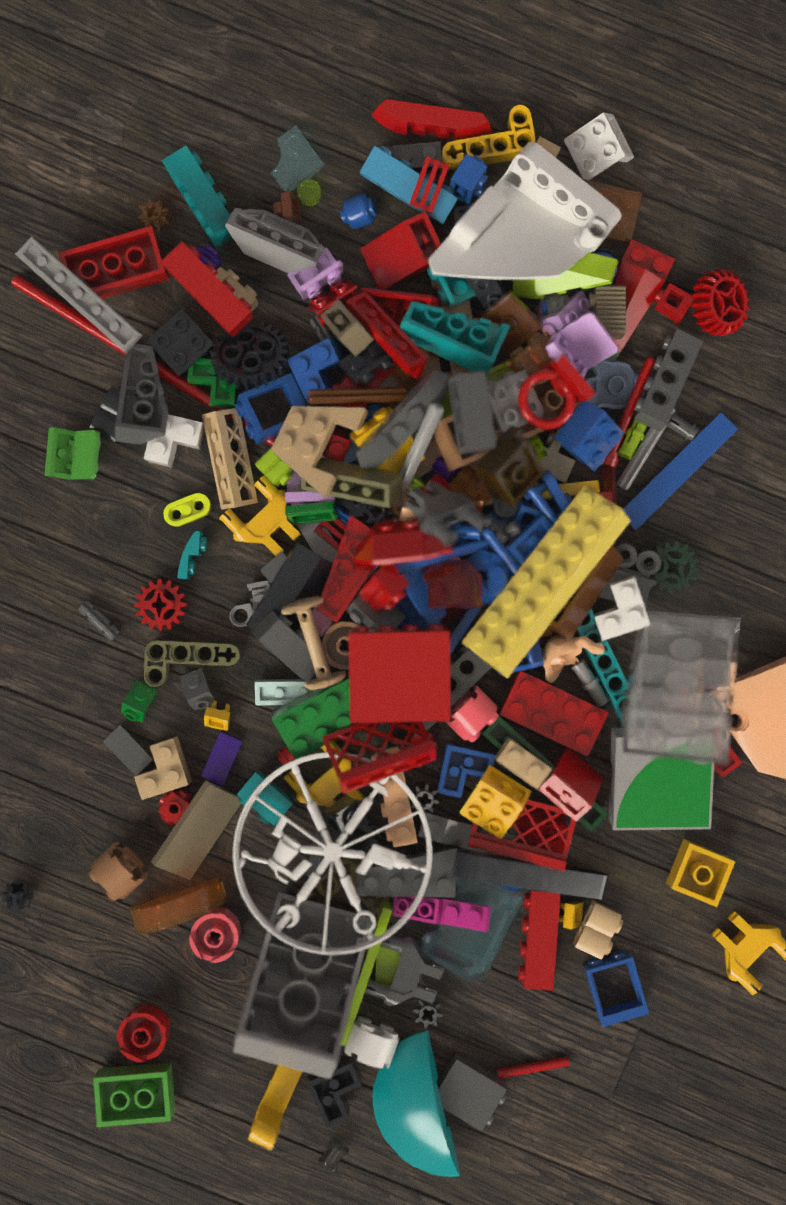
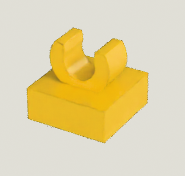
M213 701L211 708H206L204 726L228 731L230 725V705L226 703L224 710L216 709L217 701Z
M573 900L567 903H560V908L564 910V916H559L558 922H563V928L574 929L582 926L583 901Z

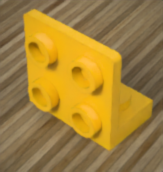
M489 765L477 787L462 807L460 814L497 838L502 839L524 808L531 791Z

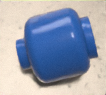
M362 193L346 198L343 202V209L340 210V215L344 224L348 223L352 229H358L374 222V217L377 216V209L373 198H368L366 194Z

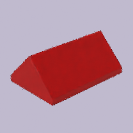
M363 287L361 289V293L366 291L399 327L412 301L438 308L441 307V300L431 295Z

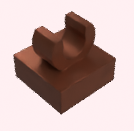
M290 191L281 193L282 202L272 204L273 214H278L279 217H284L293 223L302 221L299 197Z

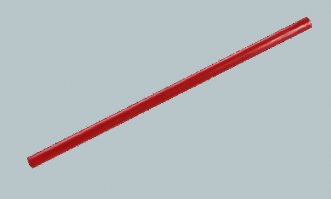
M16 275L13 278L11 284L126 356L125 352L82 314L21 276ZM156 361L159 377L213 411L233 409L211 407L209 393L194 384H188V380L178 376L175 372ZM232 414L225 415L226 419L233 422ZM241 417L243 429L246 431L247 423L244 417ZM277 436L264 442L272 447Z

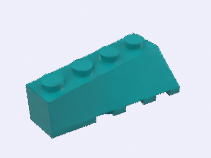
M186 145L163 159L162 162L215 249L233 239L225 227L232 212L228 213L224 207L227 205V202L222 193L214 191L212 185L215 183L209 172L203 173L199 165L202 164V161L196 151L190 152Z
M412 301L400 328L415 345L472 372H485L487 376L510 325L504 323L501 325L492 324L490 320L480 318V320L467 318L466 314L456 312V314L444 312L442 308Z

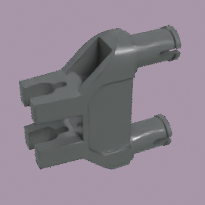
M435 481L429 482L426 485V488L432 493H425L418 487L410 489L409 494L415 499L408 500L405 506L419 518L420 530L427 535H434L447 547L452 545L457 539V533L447 526L459 521H468L478 531L482 532L491 523V519L476 509L474 501L463 494L448 491Z
M390 935L382 941L380 947L399 952L401 956L393 982L388 986L369 978L368 987L364 993L385 1000L384 1003L387 1006L396 1005L411 997L433 1003L438 991L421 985L420 981L423 974L440 980L445 967L428 962L413 937L401 938Z

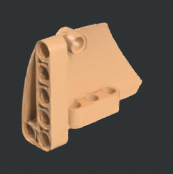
M785 656L709 690V694L720 716V725L724 729L729 730L756 770L786 779ZM735 714L738 721L735 726L731 727L728 720L731 715Z

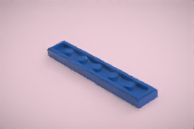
M719 413L622 509L630 520L628 525L634 531L738 430L722 413Z

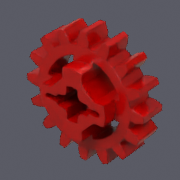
M158 579L156 585L151 580L149 581V588L141 586L143 594H136V597L140 599V603L134 604V607L140 608L136 616H143L144 618L141 623L147 624L149 622V629L151 630L156 625H158L159 631H164L165 625L168 629H173L172 623L180 624L181 621L178 617L186 616V613L182 611V607L188 606V603L182 602L186 594L178 593L181 589L178 585L172 588L173 581L168 580L166 585H164L163 579ZM166 590L174 595L176 601L171 600L167 596ZM155 591V596L150 601H146L150 593ZM160 601L165 602L166 607L162 609L157 608L156 603ZM146 609H150L155 614L156 620L149 616ZM172 609H176L173 616L166 620L167 614Z

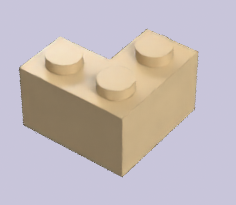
M178 736L151 745L150 749L157 768L140 773L134 777L141 800L189 785L192 782V778Z

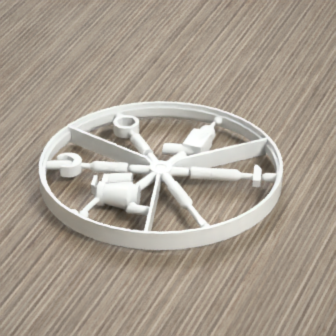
M318 753L296 759L280 767L269 775L253 792L241 813L235 831L233 843L234 871L241 895L248 908L263 927L275 937L293 947L312 953L347 954L364 950L385 940L396 932L415 911L422 899L430 876L432 864L431 834L428 821L419 801L410 788L397 775H393L390 777L407 793L417 811L342 846L348 835L353 833L373 804V798L378 791L386 797L389 796L386 788L381 785H384L390 777L380 780L379 783H371L369 785L374 790L369 797L364 798L350 821L345 825L344 830L346 832L341 833L336 842L333 843L328 831L325 829L327 826L316 802L311 799L303 778L299 774L298 764L329 757L328 753ZM362 757V760H364V761H367V762L373 761V760H370V759H368V758ZM291 768L293 774L297 775L296 779L305 795L307 808L318 831L322 830L321 836L324 843L259 797L263 789L284 771ZM255 800H258L281 817L272 834L282 839H279L273 857L269 858V860L253 857L246 850L241 852L242 857L240 858V841L243 826ZM419 814L426 835L427 863L426 865H421V867L411 864V861L405 858L406 855L375 843L367 855L364 851L347 850L344 848ZM288 822L322 847L301 846L295 839L286 834L284 835L282 830ZM299 850L305 854L324 855V859L317 867L316 873L313 872L297 894L295 903L293 905L286 904L278 910L277 915L283 910L288 912L273 926L260 913L247 891L241 871L246 861L245 858L268 864L274 870L276 878L287 884L289 881L279 875L278 871L297 881L313 865L304 859L293 871L286 868L287 864L299 853ZM340 857L363 859L355 871L363 875L367 873L373 863L389 869L395 867L401 870V868L408 869L411 867L416 870L420 869L421 872L425 873L421 888L411 907L394 926L383 934L375 937L373 933H370L376 925L375 916L370 911H362L359 896L349 875L346 876V870ZM330 864L323 947L302 943L282 933L281 930L291 918H293V922L286 926V928H291L298 923L300 912L297 907L302 901L307 899L321 879L319 875L323 874ZM333 864L339 876L343 877L340 881L351 905L358 912L354 917V928L360 934H368L367 938L369 941L349 947L326 948ZM360 915L370 916L373 924L369 930L359 928L357 919Z

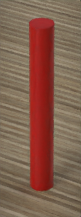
M568 1056L499 1068L497 1069L498 1079L566 1067L570 1066Z

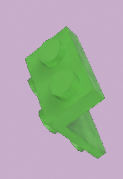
M55 427L49 428L44 476L68 480L95 479L99 468L100 432L96 430L71 431Z

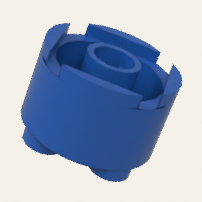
M480 550L464 562L458 572V578L462 589L468 596L483 604L491 605L516 573L512 574L503 560L495 553Z

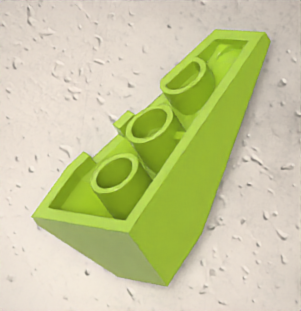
M588 253L560 277L513 279V294L517 298L540 299L545 298L546 294L555 292L564 294L566 290L574 288L588 289L611 284L618 260Z

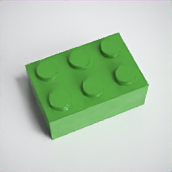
M172 1062L100 1068L93 1078L97 1127L172 1120L176 1111Z

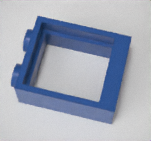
M292 373L280 377L276 381L268 382L267 386L263 384L258 389L253 388L239 394L235 404L236 411L240 417H244L247 423L246 431L249 437L255 440L256 444L278 436L284 422L263 430L249 400L281 387L290 408L292 406H307Z
M419 568L398 573L402 574L409 582L404 590L406 595L395 606L406 616L400 623L403 629L404 625H419V629H429L431 624H441V619L447 615V612Z
M616 951L611 954V957L602 960L595 957L589 959L587 964H583L598 1020L602 1027L649 1014L634 959L629 951ZM626 963L636 999L603 1009L593 972Z

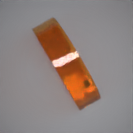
M221 877L132 906L129 908V912L136 933L145 934L163 930L204 915L223 905L228 898Z

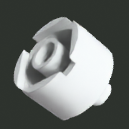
M358 1016L357 1021H354L344 1052L350 1057L353 1052L358 1055L357 1061L377 1068H383L385 1064L387 1068H390L399 1041L398 1034L393 1032L394 1028L390 1025L381 1023L379 1027L371 1024L372 1021L370 1019Z

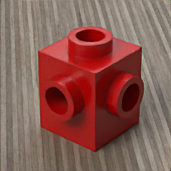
M174 789L171 793L166 792L159 801V804L162 805L158 810L162 814L161 818L168 824H177L193 800L192 795L183 789ZM172 804H176L179 807L178 812L171 808Z

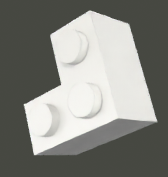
M168 415L165 436L148 441L144 459L151 463L172 467L177 445L201 450L205 434L204 424Z
M630 576L609 583L617 607L594 614L602 640L650 626L635 577Z

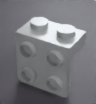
M513 370L501 375V380L495 383L493 379L488 380L490 385L488 393L489 403L493 407V415L498 427L503 433L511 425L519 427L528 423L522 416L518 406L519 389L528 377L526 370L516 374ZM532 386L528 394V404L533 414L540 418L544 412Z

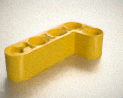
M524 105L514 106L509 114L507 132L448 142L442 150V163L449 165L448 170L455 171L464 158L462 151L465 150V155L468 154L472 157L473 154L470 151L474 148L482 151V154L477 157L481 158L485 165L513 160L524 148L518 144V141L535 142L530 110ZM522 117L525 122L518 124L514 121V118ZM501 144L506 150L497 151L494 146ZM453 153L456 159H452L451 155L449 154Z

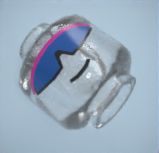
M555 292L546 294L544 298L538 300L536 307L537 317L540 318L560 311L571 298L565 293L558 294Z

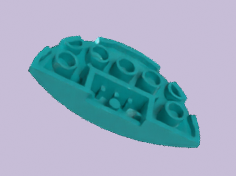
M428 1030L421 1031L406 1037L399 1043L390 1068H387L385 1064L383 1068H378L379 1071L373 1085L372 1094L374 1115L384 1139L405 1162L429 1174L445 1177L460 1176L450 1126L446 1124L437 1080L439 1077Z

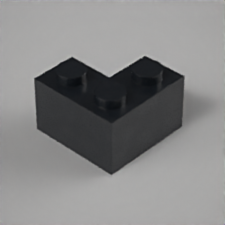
M351 1054V1057L346 1056L337 1061L330 1079L308 1073L307 1086L326 1128L349 1119L350 1106L344 1093L362 1085V1074L353 1054Z

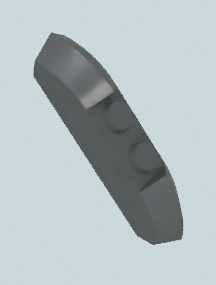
M436 370L428 373L367 437L356 451L361 468L374 469L394 454L421 425L429 405L435 402L440 404L449 392V374Z

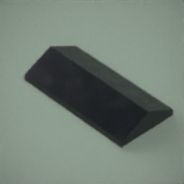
M296 542L246 625L254 629L272 610L280 616L284 606L300 599L319 596L325 587L333 562ZM296 612L285 614L292 622L290 627L294 631L300 627Z

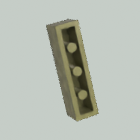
M320 458L316 469L334 475L337 478L329 494L330 496L390 508L402 497L401 473L376 468L366 469L361 468L360 465ZM301 477L302 490L319 493Z

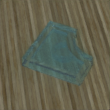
M297 126L277 139L281 149V158L278 166L271 174L284 192L293 190L324 168V163Z

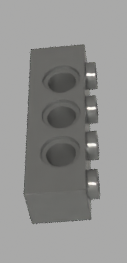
M676 329L672 336L667 335L661 347L665 351L662 356L658 355L653 369L656 371L653 377H648L643 387L646 393L644 397H639L634 407V410L637 411L634 420L659 432L665 427L703 340L679 329ZM671 355L678 357L680 362L674 361ZM662 376H667L671 383L665 382ZM653 396L660 398L662 404L656 403L653 400Z
M465 645L458 651L461 655L455 661L450 659V677L456 681L455 688L450 691V708L492 667ZM465 660H469L473 664V669L468 674H463L460 671V664ZM422 721L427 731L437 722Z

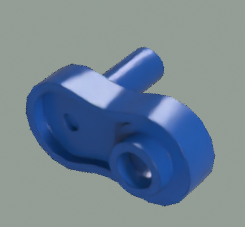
M546 470L540 477L542 482L535 487L540 494L547 490L558 510L563 514L573 500L568 493L563 494L554 476L549 470ZM525 493L523 496L527 502L532 499L528 493Z

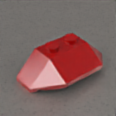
M415 517L402 521L385 520L376 523L356 547L353 560L354 564L362 563L364 565L427 560L443 554H452L453 544L447 547L434 535L425 534L420 530L419 519Z

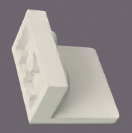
M603 112L564 139L584 181L591 180L618 161L627 163L634 158L612 114Z

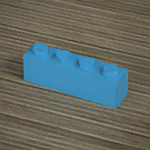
M381 145L380 148L374 146L359 175L409 205L420 174L412 170L414 165L405 159L398 161L393 158V152ZM425 173L416 199L418 203L421 202L430 177L427 173ZM432 183L425 203L426 206H429L437 186L435 183ZM443 184L433 212L429 213L426 211L428 217L441 226L458 199L454 196L455 191ZM411 206L412 208L416 209V210L419 211L420 213L425 212V211L422 210V209H419V208H417V207Z

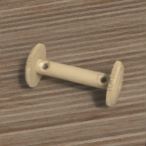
M319 596L297 600L284 606L281 611L282 615L297 613L317 677L304 684L310 690L331 686L342 681L346 676L344 670L330 671L311 611V607L323 602V599ZM303 613L307 614V618L303 617ZM320 668H324L325 672H321Z

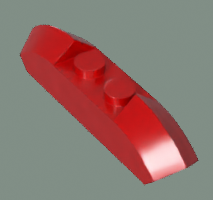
M386 99L379 104L372 114L382 126L401 135H407V131H412L416 135L436 134L438 138L442 139L454 137V141L493 133L487 118L483 113Z

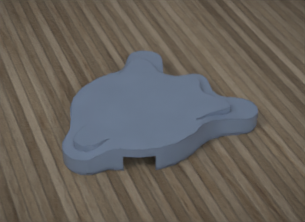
M605 359L592 367L594 371L593 377L585 378V381L596 393L587 401L599 408H625L639 376L635 375L630 368L631 365L626 362L608 361ZM643 390L641 396L646 393V390Z

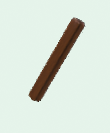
M404 387L310 389L308 391V401L310 404L401 402L406 397V389Z

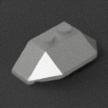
M235 208L226 222V229L245 255L286 273L315 267L324 251V246L319 244L317 238L309 229L266 210H242L241 208Z

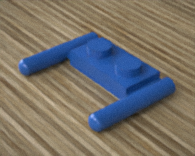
M532 486L527 493L541 510L542 514L538 515L511 542L504 547L489 527L484 528L482 531V535L512 574L520 569L559 519L535 486Z

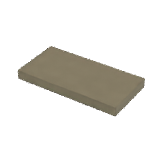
M206 780L151 861L153 865L190 880L241 805L239 802L240 797Z

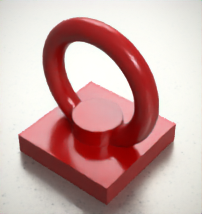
M565 355L548 360L542 366L544 369L530 374L519 389L518 406L525 420L534 427L545 430L560 427L571 417L576 403L589 400L596 394ZM550 379L555 390L563 397H566L564 410L553 419H541L534 415L529 407V391L540 380Z

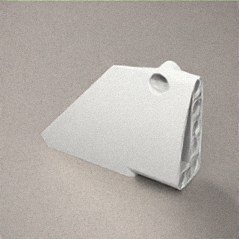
M529 142L513 159L503 177L494 187L491 185L456 224L450 236L428 261L432 274L480 279H542L560 277L586 254L595 251L620 221L621 213L615 205L536 142Z

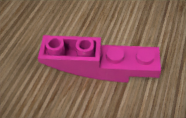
M394 896L392 916L402 918L416 897ZM422 897L409 919L487 932L489 931L491 906L447 897Z

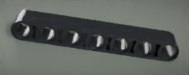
M457 850L452 876L464 880L600 900L605 898L609 879L608 874L600 871L565 866V870L560 871L511 857L466 850Z

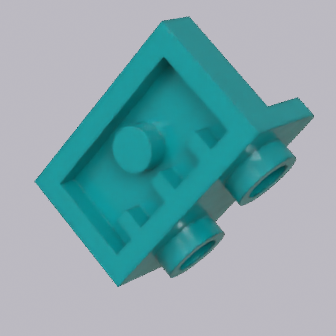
M427 268L431 281H436L440 288L437 292L442 304L447 303L449 309L476 297L465 277L432 274L431 268Z

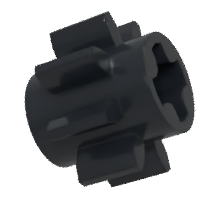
M370 504L368 509L364 510L370 517L367 519L369 524L391 520L393 516H396V513L392 512L391 507L387 508Z
M16 880L10 885L6 884V892H2V901L6 902V909L11 908L17 912L25 907H29L30 900L33 899V890H29L28 882L24 883Z

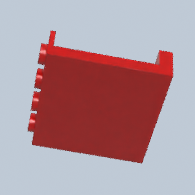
M431 624L429 629H419V625H404V629H394L392 625H381L379 630H369V626H354V630H349L350 723L450 721V631L448 628H444L442 624Z

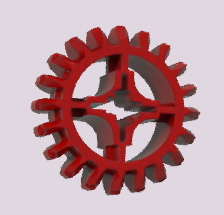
M717 269L707 272L698 279V284L693 286L696 293L691 295L694 299L691 307L695 310L692 316L698 318L696 324L702 325V331L708 332L709 335L725 336L734 333L743 326V321L748 319L746 312L750 308L747 306V302L751 300L746 295L748 289L743 287L745 281L739 280V274H733L732 270Z

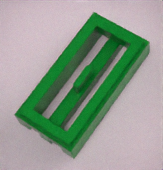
M333 501L285 506V514L292 525L338 519V510H336Z

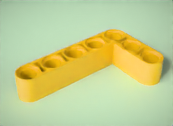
M277 1065L254 1116L248 1140L270 1150L272 1149L280 1130L284 1111L303 1071Z

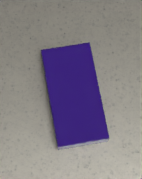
M221 731L201 777L223 786L243 741Z

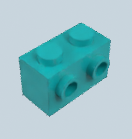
M259 770L254 773L237 794L240 797L239 802L244 807L253 792L267 778ZM272 781L259 794L260 798L283 814L286 813L295 801ZM255 800L251 806L259 813L257 817L266 825L271 823L275 826L281 818L258 800Z

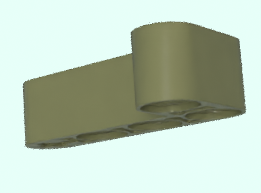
M152 641L148 643L145 649L144 680L153 687L165 684L170 676V663L235 665L242 658V650L236 644ZM155 645H160L163 648V655L160 658H156L153 655L152 650ZM179 646L186 647L188 651L185 659H180L177 656L176 651ZM203 647H208L212 651V656L209 660H204L200 655ZM229 648H231L233 653H236V657L231 658V661L226 656L218 657V652H228ZM154 669H159L162 673V679L159 682H155L152 679L151 674Z

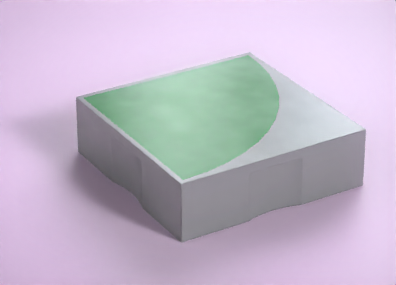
M673 727L662 730L611 728L610 761L612 764V780L609 789V821L613 830L711 829L716 736L709 727Z

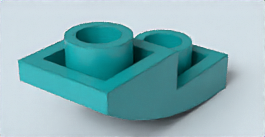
M195 531L189 539L180 560L177 578L191 580V575L195 574L196 562L192 560V556L202 557V551L206 552L207 537H203V532Z

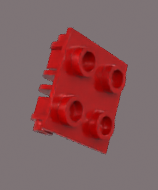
M341 279L330 286V291L324 295L320 293L311 299V304L307 308L316 315H322L338 299L344 305L341 299L346 304L348 299L360 293L358 290L353 292L357 288L355 284L346 279L344 281ZM321 316L317 317L322 326L326 324Z

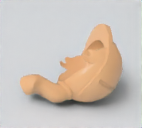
M560 634L551 637L545 642L541 650L546 681L554 682L564 666L576 665L575 661L579 663V659L575 656L579 655L583 648H586L593 654H603L605 651L603 644L595 643L585 636H573L571 640Z

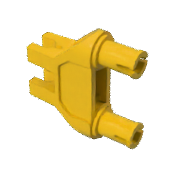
M264 475L260 480L266 487L259 481L254 486L269 501L251 521L244 524L231 508L225 511L231 518V521L224 514L219 519L234 533L233 539L235 541L264 544L277 556L281 551L284 552V550L272 536L280 528L294 541L301 534L288 521L285 514V506H288L285 500L286 491L278 490Z
M335 741L329 742L331 748L342 751ZM325 745L320 747L325 753H327ZM343 758L339 765L341 772L351 769L352 761ZM333 766L313 784H307L303 779L311 799L317 805L328 808L337 801L335 797L342 792ZM291 770L283 779L297 793L296 799L301 803L307 804L305 795L296 779L297 775H294ZM358 789L346 793L349 797L359 801L364 797Z
M733 911L727 918L741 931L732 940L718 927L711 935L724 947L725 965L729 979L738 981L751 995H754L757 991L751 984L760 990L762 983L748 971V968L769 946L786 960V952L784 950L786 949V940L781 936V930L777 926L748 924L739 914Z

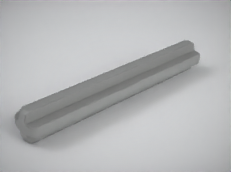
M435 402L429 405L399 472L402 474V490L409 487L444 411L443 406Z
M673 409L667 424L660 432L651 427L649 428L643 441L634 453L632 460H630L617 481V485L624 490L630 488L674 415L675 409Z

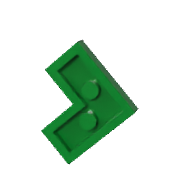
M199 358L188 368V384L211 385V407L235 408V382L228 386L226 379L221 381L219 375L215 374L210 359Z

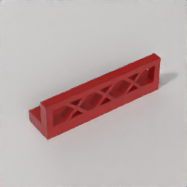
M366 291L348 299L345 307L407 374L410 373L415 380L421 378L428 357Z

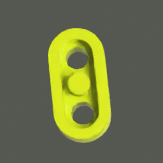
M192 494L168 504L164 509V519L171 526H183L207 516L211 510V502L204 494ZM197 502L203 503L201 510H196L195 505ZM175 511L181 512L179 519H174L173 513Z

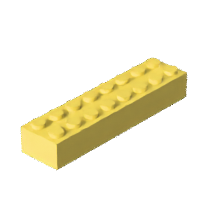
M584 486L462 643L508 678L630 523L625 512L590 488Z

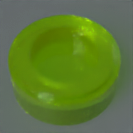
M307 179L299 184L297 195L300 202L307 206H312L319 202L321 188L316 181Z

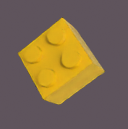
M683 838L666 884L673 890L717 907L735 861L726 855Z

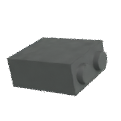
M457 1052L454 1053L437 1082L443 1109L480 1131H483L486 1125L489 1126L492 1123L498 1104H503L508 1094L504 1080L498 1079L494 1074Z

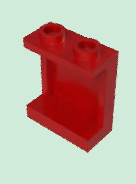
M566 747L553 760L552 763L555 766L550 776L542 782L539 790L572 819L577 821L592 808L604 777L573 750Z

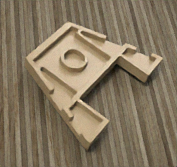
M292 406L271 450L324 498L328 499L337 478L334 475L316 469V466L335 426L338 424L359 432L368 411L365 408Z

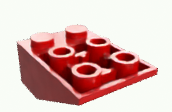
M425 211L398 224L360 248V251L378 289L387 290L427 272V268H430L428 260L441 246V243Z

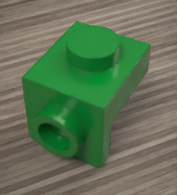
M136 680L122 702L121 713L131 721L142 723L158 690Z

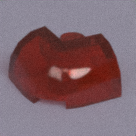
M452 559L427 565L424 573V582L428 583V608L443 609L456 607L463 609L482 607L481 575L473 564L467 560Z

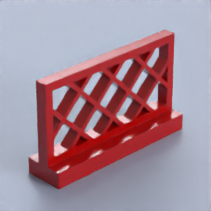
M422 721L413 722L411 726L400 722L359 723L322 737L343 794L436 760L435 746L432 740L430 741ZM387 723L392 725L388 735L376 730L379 724ZM396 727L408 731L404 741L392 737ZM364 731L369 733L365 743L353 739L357 732ZM412 733L422 736L424 740L423 743L418 745L408 743ZM373 735L385 739L381 749L369 745ZM340 739L346 743L342 751L331 748L329 742ZM389 741L401 745L398 752L392 754L385 751ZM350 744L362 748L358 757L346 754ZM366 750L378 754L374 761L367 762L362 760ZM343 758L355 762L351 769L341 772L339 765Z
M528 799L526 804L532 807L527 809L524 806L523 809L525 811L520 813L515 820L527 814L534 826L521 833L514 821L512 824L519 835L512 839L504 838V836L502 839L491 835L490 832L477 831L478 825L473 822L468 842L469 847L560 871L565 870L576 821L571 818L570 825L560 830L553 818L560 814L568 815L560 807ZM537 807L543 808L548 815V818L538 824L535 823L529 813ZM548 810L554 811L556 813L551 815ZM551 820L557 833L545 839L538 827ZM536 829L543 841L535 846L529 845L524 835ZM568 831L567 837L565 839L563 833ZM560 835L565 843L563 853L552 851L547 842ZM521 838L524 843L518 842L516 840ZM545 844L547 849L541 848L540 846Z

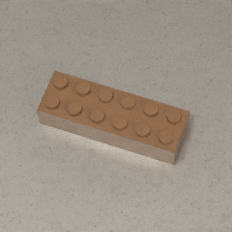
M550 379L536 382L533 388L544 412L540 418L553 419L559 416L564 410L566 397H563L555 390ZM579 402L576 403L575 409H574L573 413L575 412V410H576V409L578 408V406L580 405ZM453 415L438 422L433 435L449 472L478 460L488 453L486 451L458 454ZM493 415L492 424L498 441L504 433L500 431ZM530 423L517 427L523 431L519 437L522 436L524 438L531 437L545 430L534 427Z

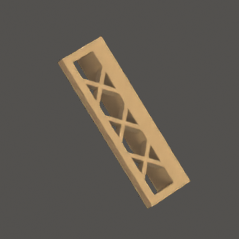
M236 408L202 414L221 510L258 503L242 420ZM232 414L234 422L232 429L226 425L225 415ZM232 439L238 442L239 448L236 453L231 449L230 442ZM237 462L243 467L241 477L235 470ZM242 486L247 489L248 500H241L240 490Z

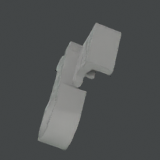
M269 581L247 584L249 591H252L253 599H250V601L253 602V607L252 603L235 606L231 610L230 620L235 626H247L248 620L270 586ZM262 586L265 587V588H259V589H252V588L262 587ZM238 609H244L248 614V618L244 623H239L234 618V614Z

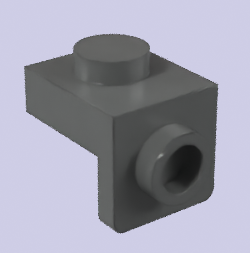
M202 668L180 676L186 701L193 710L204 709L212 704L213 701H216L210 691L205 672Z

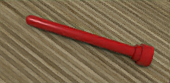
M648 357L645 360L619 421L618 427L624 434L635 411L634 407L644 390L643 387L655 364L653 357ZM624 434L620 438L619 443L606 456L602 464L616 468L619 461L617 451Z

